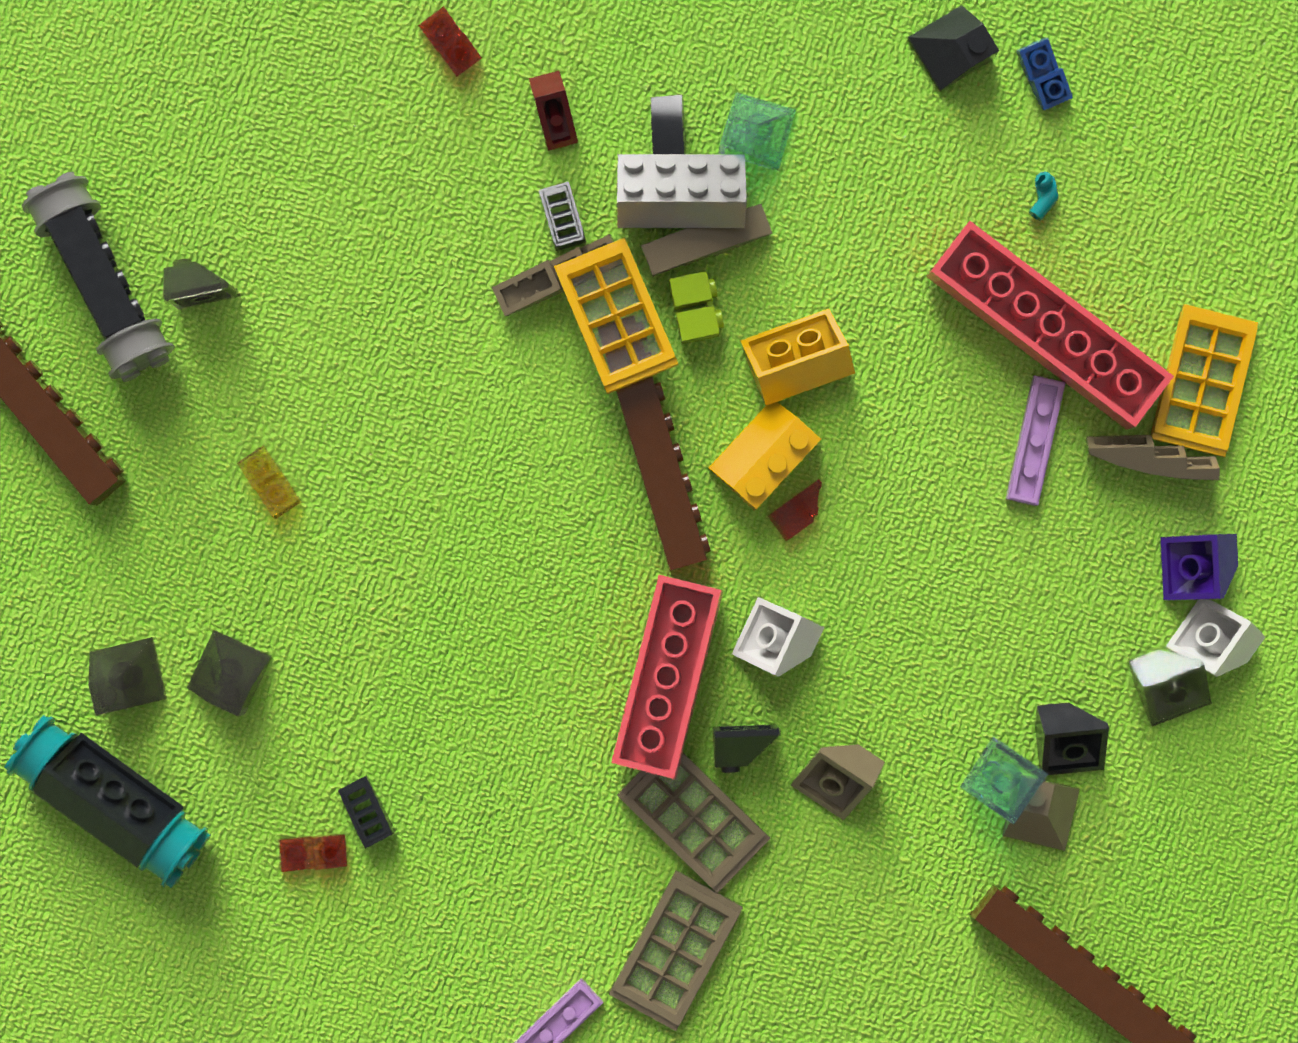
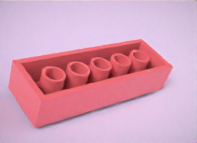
M663 575L658 576L611 763L677 779L723 594L722 590Z

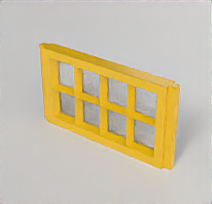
M625 237L554 266L607 394L678 365L676 356Z
M1187 304L1183 305L1167 366V371L1174 377L1160 394L1151 431L1153 440L1176 446L1183 445L1184 448L1226 457L1258 330V322Z

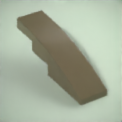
M762 204L746 208L745 228H687L641 246L654 277L682 265L687 266L712 255L717 256L771 235L772 231Z
M608 234L582 248L577 247L551 261L546 260L492 287L504 315L509 316L563 293L564 290L554 266L614 242L612 235ZM622 259L600 267L601 273L604 274L623 265ZM592 270L571 280L574 287L596 278Z
M1151 435L1087 437V447L1090 455L1121 467L1152 475L1180 479L1219 480L1220 468L1216 456L1187 457L1183 445L1154 446Z

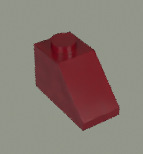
M560 71L529 78L548 151L578 143Z

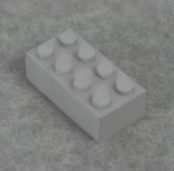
M618 154L617 228H745L747 203L745 155Z

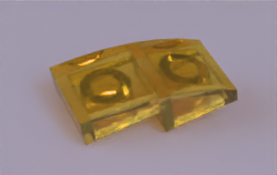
M264 445L237 462L251 487L257 491L273 518L277 519L302 502Z

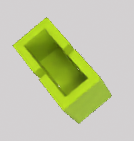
M707 271L670 278L669 286L675 311L706 304V307L676 313L681 344L719 337V329L724 328L721 309L715 310L712 298L718 297L714 278L708 279Z

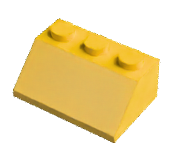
M829 308L740 340L756 386L766 406L855 374L849 345Z
M778 402L765 406L708 469L755 511L818 444L821 438L797 416Z

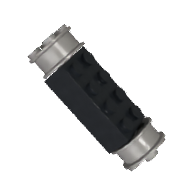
M67 172L59 176L56 182L45 187L44 185H39L26 192L28 198L23 202L22 209L25 213H30L37 226L34 229L36 236H51L98 326L104 341L96 348V351L99 355L105 356L111 367L109 372L110 378H121L123 382H128L141 374L140 371L149 366L157 368L166 364L170 360L168 355L174 350L175 346L173 343L166 342L160 330L162 326L161 320L158 318L145 320L144 313L137 299H129L128 296L132 295L129 289L130 286L121 270L115 272L114 268L117 267L109 245L107 242L101 244L99 242L103 238L93 216L100 210L101 205L98 200H92L86 188L89 182L85 176H75L74 172Z

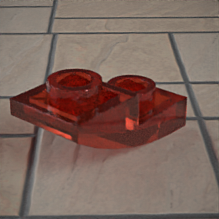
M444 6L418 25L456 77L482 59Z
M345 834L278 839L281 872L347 867Z

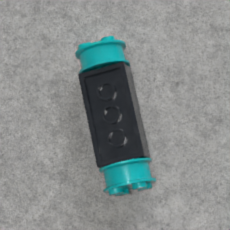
M43 715L33 727V732L30 735L24 733L15 743L13 749L16 753L10 757L4 766L7 770L6 773L9 776L18 775L30 784L29 790L135 867L139 866V870L143 871L147 868L161 878V885L163 887L169 886L173 888L183 875L181 870L185 867L190 868L200 855L199 851L209 840L211 834L207 832L208 828L203 827L199 829L185 819L184 806L82 733L77 736L74 732L67 734L55 725L54 717Z

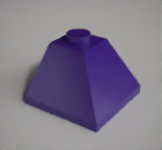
M1237 534L1160 537L1163 600L1224 599L1238 568Z

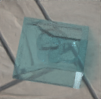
M736 92L718 153L745 155L746 162L778 171L796 110Z
M993 737L960 787L1014 825L1048 774Z

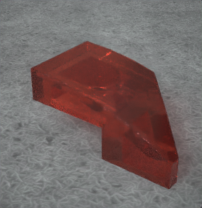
M820 479L768 515L785 541H788L814 522V517L818 515V496L822 485Z

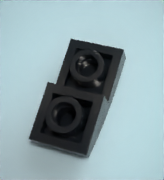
M682 95L651 97L653 154H686L684 100Z

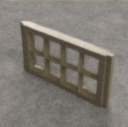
M684 753L677 779L640 771L617 794L716 893L770 839Z
M676 870L615 980L609 995L676 1031L738 919L743 906Z

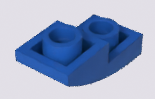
M1048 38L1041 39L1016 50L1027 80L1042 110L1049 109L1073 98L1063 68L1058 67Z

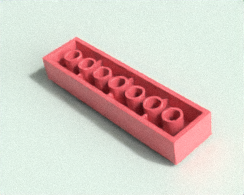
M971 221L964 226L926 276L1126 430L1137 426L1174 377Z

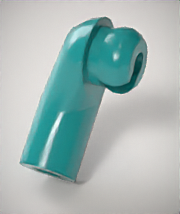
M1040 172L1035 177L1038 200L1029 210V213L1038 221L1045 217L1057 202L1059 196L1055 178L1049 172Z

